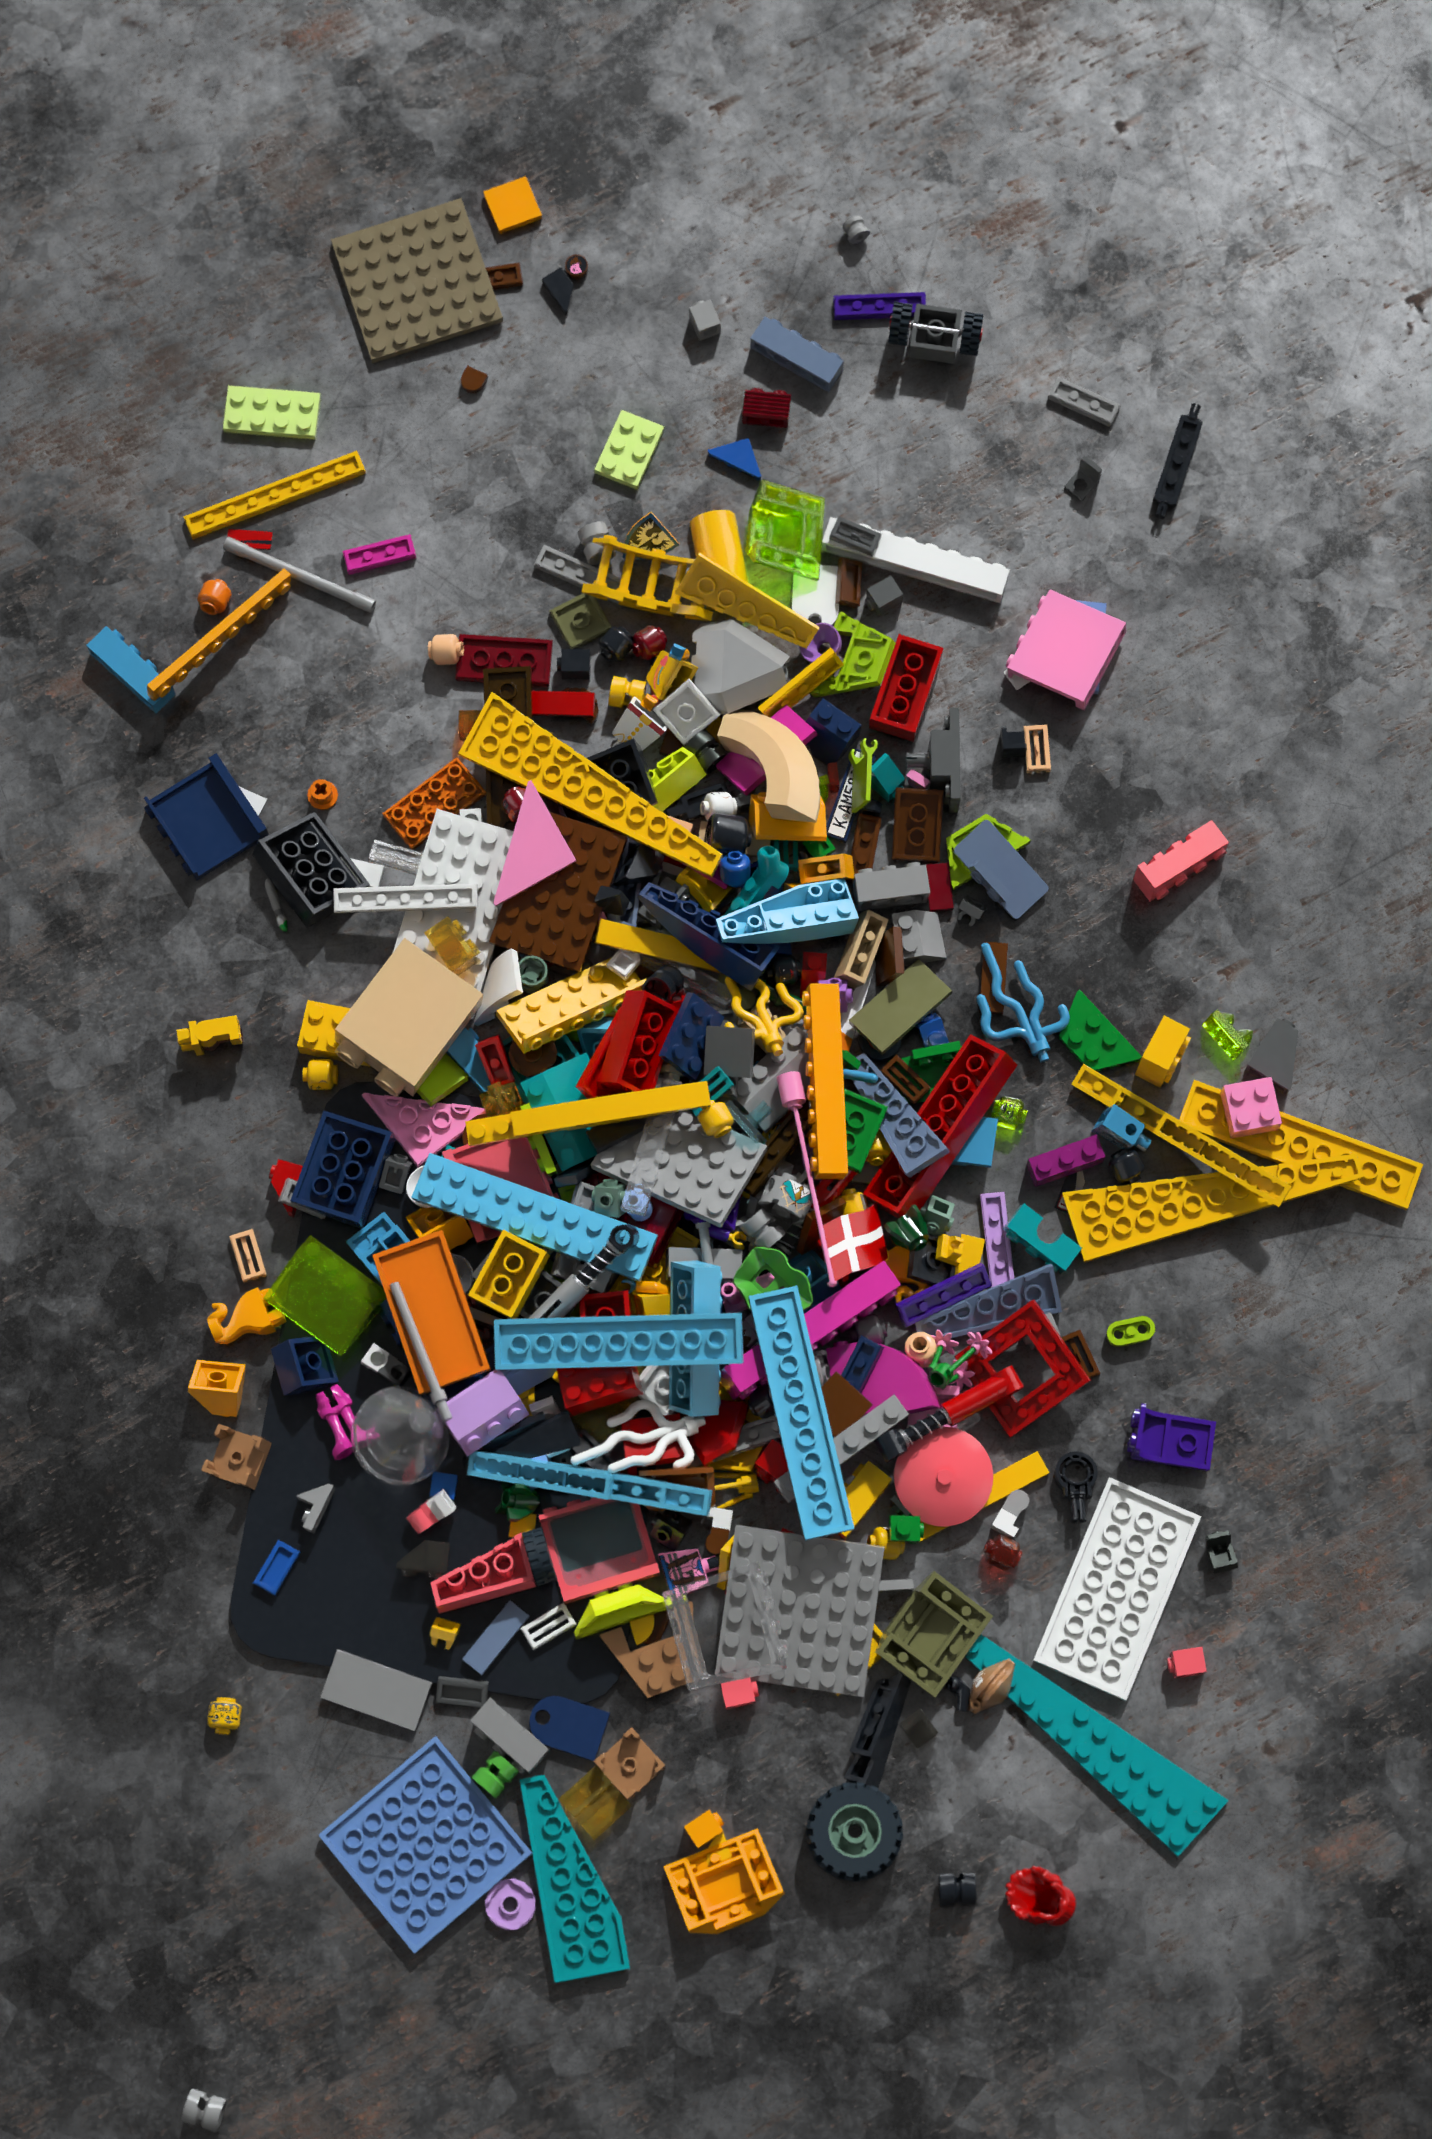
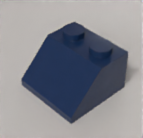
M823 698L806 720V723L816 731L817 735L805 746L810 755L833 770L860 735L861 724Z
M326 1335L288 1339L271 1349L284 1396L303 1394L339 1382Z

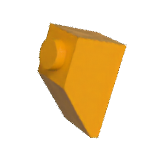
M843 853L798 860L801 884L842 878L852 880L854 878L852 855Z

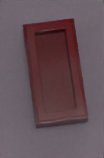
M949 863L927 864L930 895L928 897L929 912L953 911Z

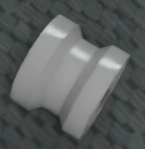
M854 216L842 225V229L848 234V240L851 244L862 242L870 235L869 229L863 225L864 220L862 216Z

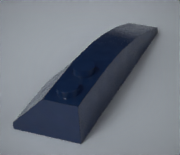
M648 882L637 897L650 913L690 951L750 991L761 979L780 949V946L775 943L742 944L722 942L715 923L716 919L720 918L719 912L713 909L708 912L698 908L699 903L692 900L682 901L678 899L677 894Z

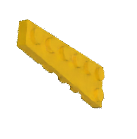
M701 553L697 555L675 590V594L700 605L709 606L719 613L733 616L736 620L757 626L760 630L773 633L779 638L806 649L819 630V626Z

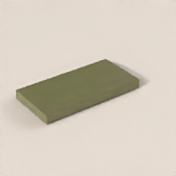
M918 959L904 971V974L891 982L850 1018L849 1024L883 1055L952 994V990Z

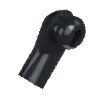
M957 1676L950 1677L946 1682V1687L957 1697L956 1711L968 1712L970 1688L961 1678Z

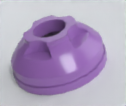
M816 623L815 625L819 626V630L807 649L799 646L802 656L812 663L822 655L819 653V647L823 643H830V647L838 656L842 640L839 632L832 625Z

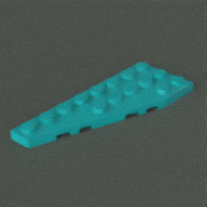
M545 1775L520 1779L554 1982L559 1983L630 1969L621 1916Z

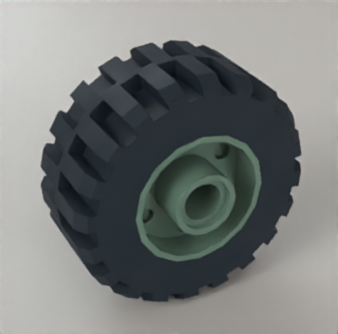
M860 1782L843 1783L840 1786H834L821 1795L812 1807L806 1828L808 1848L814 1861L827 1874L843 1881L860 1882L881 1874L895 1860L903 1840L902 1818H900L899 1810L892 1803L890 1797L886 1793L879 1791V1788ZM857 1826L861 1830V1836L859 1838L850 1837L848 1828Z

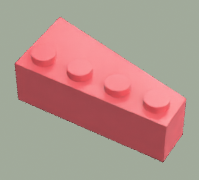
M1212 820L1188 834L1185 838L1186 842L1183 843L1180 840L1172 844L1167 849L1165 855L1159 852L1152 857V860L1147 865L1143 862L1137 866L1133 880L1150 902L1155 898L1157 900L1162 899L1169 893L1168 889L1174 885L1177 887L1181 886L1189 879L1187 876L1191 873H1200L1208 866L1207 862L1213 858L1217 861L1227 853L1226 849L1229 842Z
M522 1533L514 1536L510 1541L494 1547L490 1552L472 1559L470 1563L463 1567H458L431 1582L439 1614L536 1587Z

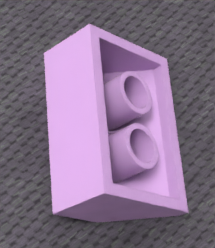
M493 1370L446 1402L452 1419L446 1421L445 1424L468 1457L527 1417L529 1413L502 1371Z

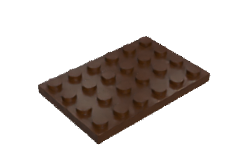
M549 812L577 862L503 902L489 943L508 950L512 948L517 953L526 956H538L545 962L581 973L602 914V907H598L595 903L596 895L600 886L611 887L628 838L624 835Z

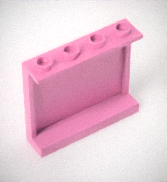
M1049 590L1048 594L1040 599L1038 604L1039 610L1036 616L1032 615L1027 624L1028 630L1025 636H1020L1016 645L1018 648L1014 655L1011 654L1007 660L1008 677L1012 678L1014 674L1074 700L1077 708L1085 710L1126 634V622L1053 590Z

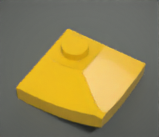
M686 867L679 873L675 880L681 886L683 884L689 886L690 894L697 900L703 910L708 912L711 909L716 910L736 888L728 886L725 890L689 867Z

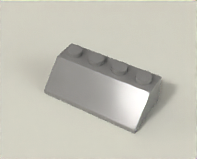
M798 1026L782 1039L784 1045L782 1046L783 1053L780 1056H774L773 1052H769L753 1067V1078L742 1077L738 1081V1100H732L734 1105L765 1133L790 1111L782 1106L777 1076L787 1072H800L805 1095L807 1093V1086L810 1085V1076H806V1062H809V1053H805L804 1048L805 1038H808V1035Z

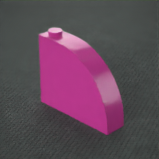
M840 1341L834 1343L832 1348L826 1349L830 1376L836 1371L840 1375L842 1374L857 1342L848 1344V1341ZM879 1344L884 1349L861 1393L873 1405L862 1417L893 1395L897 1397L909 1414L940 1408L935 1388L924 1369L905 1353Z

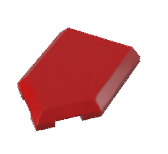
M721 1400L719 1415L703 1416L706 1425L698 1428L699 1433L690 1436L689 1443L704 1467L712 1464L713 1460L722 1454H728L735 1450L749 1410L748 1405L743 1402Z

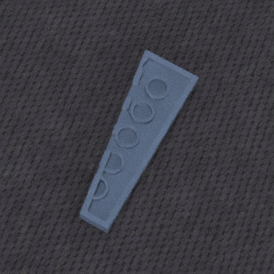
M862 1053L856 1057L861 1062L859 1069L856 1071L874 1073L878 1076V1080L875 1083L852 1081L861 1096L888 1106L880 1125V1130L905 1174L910 1178L950 1152L949 1149L867 1055Z
M1045 1265L945 1308L915 1323L916 1333L925 1332L936 1336V1330H940L943 1337L947 1333H952L951 1338L967 1335L968 1332L975 1333L992 1329L1031 1300L1037 1302L1044 1314L1062 1312L1053 1265Z

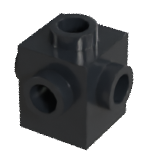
M665 1509L662 1514L658 1512L650 1525L654 1528L649 1536L670 1550L675 1551L684 1540L693 1522L678 1511Z

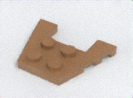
M692 1601L670 1609L678 1634L633 1651L629 1650L622 1627L599 1634L602 1641L608 1646L647 1698L695 1681Z

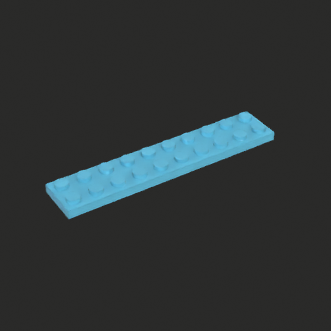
M432 1153L428 1155L411 1197L417 1202L500 1232L505 1230L525 1241L586 1263H590L595 1257L594 1254L597 1255L603 1249L602 1246H606L613 1228L619 1225H626L624 1222ZM635 1227L639 1232V1242L637 1245L628 1249L624 1254L616 1256L613 1259V1264H608L605 1270L641 1282L658 1235ZM623 1230L620 1234V1240L626 1244L630 1236L627 1231Z
M793 1286L749 1296L750 1308L804 1540L854 1530L798 1287Z
M742 1313L494 1320L495 1370L744 1363Z

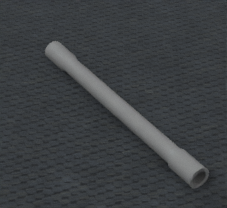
M227 537L224 542L223 550L252 560L277 572L285 568L291 574V578L349 602L351 605L366 612L372 613L375 608L376 600L343 588L253 549L247 544L231 537Z

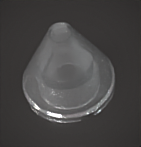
M393 1386L374 1393L363 1402L352 1422L351 1443L354 1454L365 1471L369 1474L372 1473L386 1484L405 1486L426 1479L440 1467L449 1448L450 1433L437 1411V1405L433 1404L431 1397L426 1393L420 1395L418 1389Z

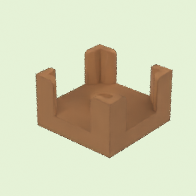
M218 1424L214 1436L220 1439L212 1462L207 1459L204 1461L201 1471L210 1476L255 1490L272 1443L264 1438L255 1435L250 1436Z
M632 1727L605 1754L602 1753L594 1761L597 1767L627 1801L666 1768L665 1764L649 1749Z

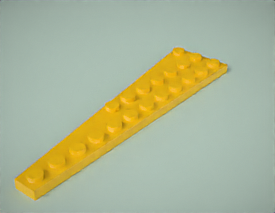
M491 692L458 753L461 757L525 788L528 781L531 780L540 795L705 875L713 877L723 858L720 852L696 835L690 833L682 825L677 824L665 813L653 807L648 801L636 795L624 784L583 755L574 751L566 743L561 742L549 731L534 723L532 719L517 711L515 707L498 695Z
M1357 1154L1327 1157L1319 1160H1305L1289 1164L1281 1163L1266 1167L1259 1166L1292 1186L1282 1203L1365 1177ZM1220 1172L1175 1177L1174 1179H1161L1145 1183L1138 1182L1122 1186H1107V1188L1100 1189L1092 1188L1062 1192L1077 1243L1082 1247L1080 1252L1084 1263L1274 1206L1273 1203Z

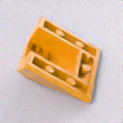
M758 1828L664 1866L689 1933L719 1934L765 1915L784 1895ZM729 1847L732 1857L721 1861L719 1854L713 1853ZM713 1853L710 1856L712 1864L708 1866L707 1855Z

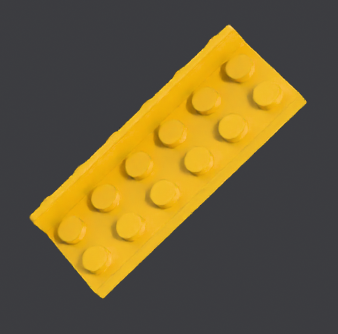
M609 958L581 971V973L578 972L498 1009L496 1016L524 1054L530 1050H536L552 1040H558L573 1030L577 1031L590 1022L599 1021L605 1015L614 1011L617 1012L622 1006L626 990L642 991L643 984L647 979L640 980L637 974L633 972L625 981L607 968L606 964L611 959Z

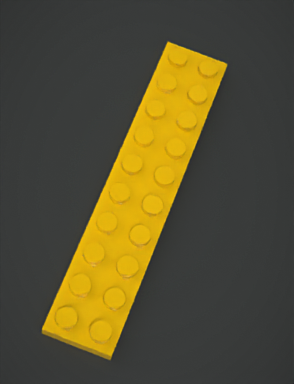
M1196 1080L1193 1081L1179 1118L1183 1123L1211 1139L1279 1164L1357 1154L1365 1177L1340 1186L1400 1209H1408L1423 1164L1280 1112L1282 1124L1278 1130L1231 1139L1220 1094L1221 1089Z

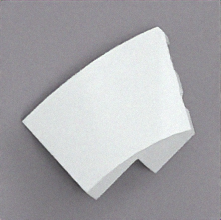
M512 948L498 956L488 970L482 991V1005L478 1009L474 1020L476 1026L494 1019L495 1012L498 1009L509 1005V999L523 993L518 953Z

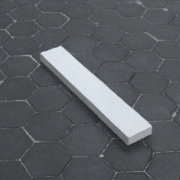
M477 883L334 888V913L478 908Z

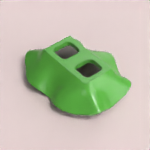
M765 1247L753 1248L734 1275L733 1284L740 1291L750 1311L749 1296L779 1290L781 1287H798L803 1311L813 1304V1295L808 1277L802 1271L792 1268L786 1255L779 1250ZM763 1270H768L774 1276L773 1282L767 1288H762L756 1282V1278Z

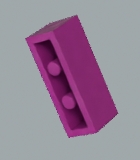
M1096 1134L1029 1158L1026 1166L1034 1186L1038 1187L1102 1164L1105 1154Z

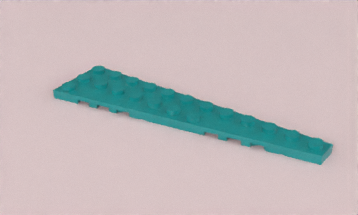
M982 1634L979 1635L965 1655V1658L979 1671L1008 1658L1013 1661L1015 1668L1010 1692L1007 1697L1177 1857L1229 1801Z

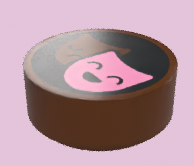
M581 255L570 256L565 262L567 275L573 279L583 278L588 272L586 258Z

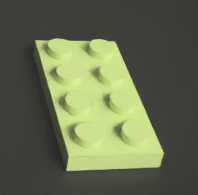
M228 386L223 430L228 433L316 439L321 395L320 393Z

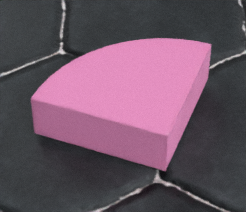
M911 769L906 775L908 785L915 789H926L930 784L929 779L915 770Z

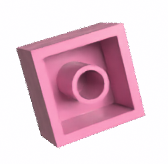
M1272 1077L1223 1086L1220 1094L1231 1139L1276 1131L1280 1128L1282 1121Z

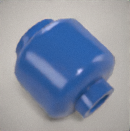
M731 851L728 855H724L719 863L721 880L730 887H740L745 884L751 875L749 857L739 851Z

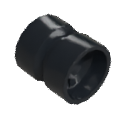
M664 965L644 982L642 991H647L669 1002L684 987V977L676 967Z
M953 1873L939 1874L940 1907H954L956 1903H960L961 1906H976L975 1873H960L958 1877H955Z

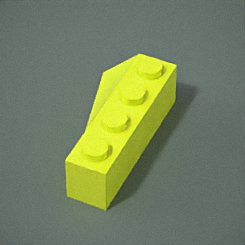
M684 747L657 762V768L649 770L658 804L653 805V807L664 812L667 807L679 800L685 792L697 785L706 776L696 756Z

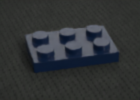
M687 992L658 1056L689 1080H697L705 1062L706 1026H721L724 1016L695 993Z

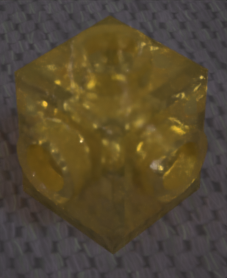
M500 1082L487 1086L488 1091L479 1095L487 1117L510 1114L511 1110L523 1105L515 1082L501 1085Z

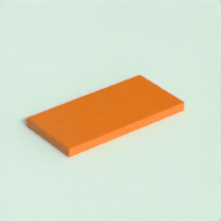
M443 1230L372 1255L420 1395L431 1392L390 1289L389 1285L394 1282H399L440 1388L491 1370Z

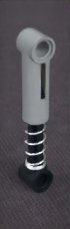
M628 1224L613 1228L606 1246H602L603 1249L597 1255L594 1254V1259L590 1263L587 1262V1266L582 1271L579 1270L580 1273L578 1275L571 1274L529 1318H545L554 1308L556 1309L547 1318H563L589 1292V1284L593 1280H597L600 1272H605V1267L608 1264H613V1259L616 1256L624 1254L628 1249L637 1245L639 1242L638 1230ZM623 1230L627 1231L630 1236L626 1244L620 1240V1234Z

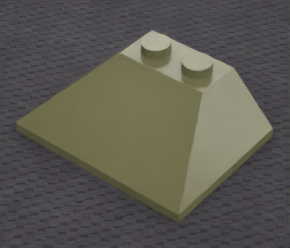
M933 1571L912 1591L884 1630L875 1653L936 1698L993 1616Z

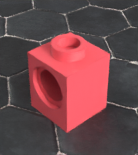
M1202 1647L1172 1651L1170 1653L1171 1658H1167L1169 1673L1174 1674V1679L1201 1675L1207 1672Z
M750 1676L721 1683L726 1710L755 1704V1697L759 1696L756 1681L751 1682Z

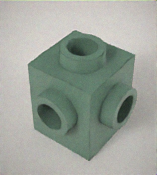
M605 1179L602 1183L595 1186L592 1192V1203L595 1204V1212L607 1217L616 1218L626 1213L623 1207V1199L628 1194L626 1184L618 1183L616 1179Z
M932 1195L927 1207L923 1206L920 1210L921 1216L926 1221L928 1234L938 1237L944 1233V1230L949 1232L954 1221L951 1214L955 1204Z

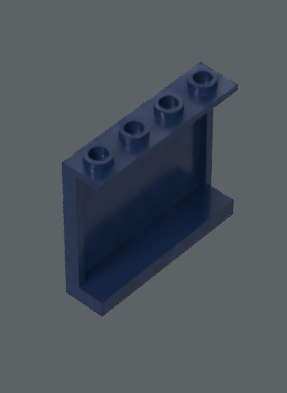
M217 753L209 757V764L150 800L147 796L144 797L147 804L144 807L150 819L156 818L159 823L156 826L163 838L168 836L172 842L169 845L175 857L181 856L184 861L181 864L188 876L193 874L196 880H199L257 844L258 840L269 835L267 828Z

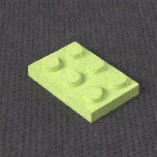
M621 410L594 472L631 488L638 489L664 432V426Z

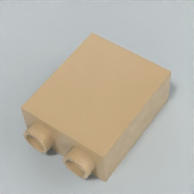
M404 938L335 1028L334 1040L339 1043L335 1053L354 1068H359L363 1061L379 1072L374 1081L391 1095L398 1097L401 1091L405 1090L414 1096L481 1007L483 993Z

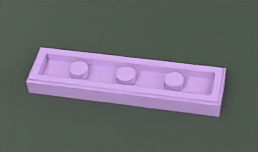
M1004 1192L980 1194L988 1273L992 1285L990 1288L1014 1279L1010 1239L1006 1237L1007 1232L1003 1230L1008 1222Z

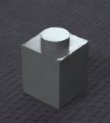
M889 576L867 589L865 602L871 611L875 610L877 615L880 616L901 604L903 593L892 576Z

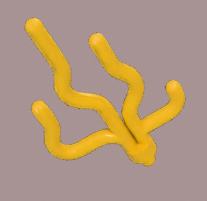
M727 976L725 984L732 996L731 1007L737 1017L751 1023L756 1028L755 1040L761 1039L767 1052H773L774 1056H780L783 1053L782 1046L784 1042L778 1033V1029L782 1026L798 1023L803 1018V1007L789 995L783 983H777L775 986L777 993L784 1004L794 1011V1014L782 1016L772 1021L765 1008L770 997V991L765 982L760 979L755 985V988L760 991V997L755 1006L759 1016L757 1017L741 1007V992L736 982ZM727 1022L724 1027H734L731 1022Z

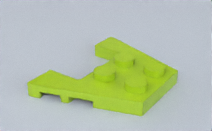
M839 611L834 627L840 635L852 636L842 662L844 665L840 668L838 676H830L810 692L816 698L881 685L896 644L892 638L871 627L865 626L860 621L854 620L847 614Z

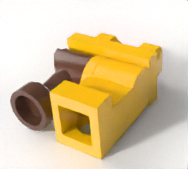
M237 1015L204 1020L198 1024L196 1021H189V1028L177 1030L178 1044L181 1046L182 1052L194 1050L197 1056L204 1055V1050L215 1051L221 1043L231 1041L232 1045L244 1044L242 1028Z

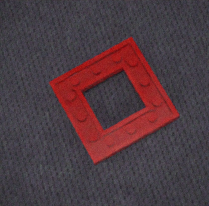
M1031 1300L982 1336V1340L986 1339L989 1341L987 1346L992 1350L991 1355L987 1354V1358L984 1359L980 1352L978 1354L973 1353L966 1360L968 1363L966 1371H973L975 1373L969 1379L976 1386L997 1373L990 1363L992 1360L1028 1335L1055 1375L1018 1402L1011 1395L989 1406L1009 1437L1019 1433L1091 1381L1035 1300ZM971 1345L955 1355L956 1360L969 1351Z

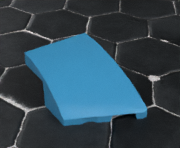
M982 1117L952 1164L960 1166L968 1164L991 1168L998 1119Z
M383 1212L349 1238L346 1243L382 1285L372 1255L407 1243L410 1240L392 1222L388 1215Z

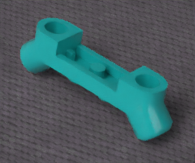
M764 846L758 850L757 869L746 881L745 886L732 901L723 916L761 901L771 886L777 889L781 887L788 876L789 867L780 861V853L776 848Z

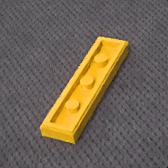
M830 647L762 703L758 709L763 715L771 718L785 705L792 708L844 664Z

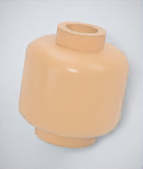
M455 634L435 635L432 641L428 643L429 659L433 660L436 665L457 664L459 657L464 654L463 642H459Z
M925 1332L913 1333L905 1342V1354L922 1368L928 1367L932 1363L937 1352V1346L931 1335Z

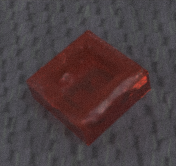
M837 762L829 763L827 765L829 791L836 793L839 792L840 786Z

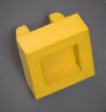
M946 1234L938 1236L935 1259L954 1266L961 1264L964 1239Z
M436 1617L430 1632L432 1645L436 1646L438 1640L442 1639L446 1641L445 1649H450L459 1633L460 1623Z

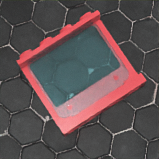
M590 1497L591 1500L581 1502V1499L566 1503L567 1507L557 1509V1506L544 1509L543 1514L539 1515L564 1604L585 1599L603 1591H611L627 1583L634 1584L660 1576L639 1504Z

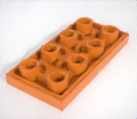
M456 757L382 814L411 851H413L428 839L437 809L460 815L459 809L470 808L486 795V791Z

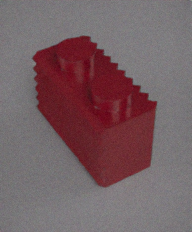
M761 388L745 390L742 423L788 428L791 394H787L783 390H775L773 393L764 392Z

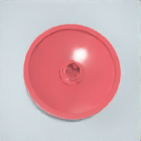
M942 1427V1429L938 1428L932 1431L933 1434L929 1433L923 1436V1440L920 1438L914 1441L913 1445L907 1448V1452L897 1457L893 1480L900 1502L912 1516H920V1521L945 1527L968 1521L983 1508L992 1490L993 1469L986 1450L977 1439L960 1429Z

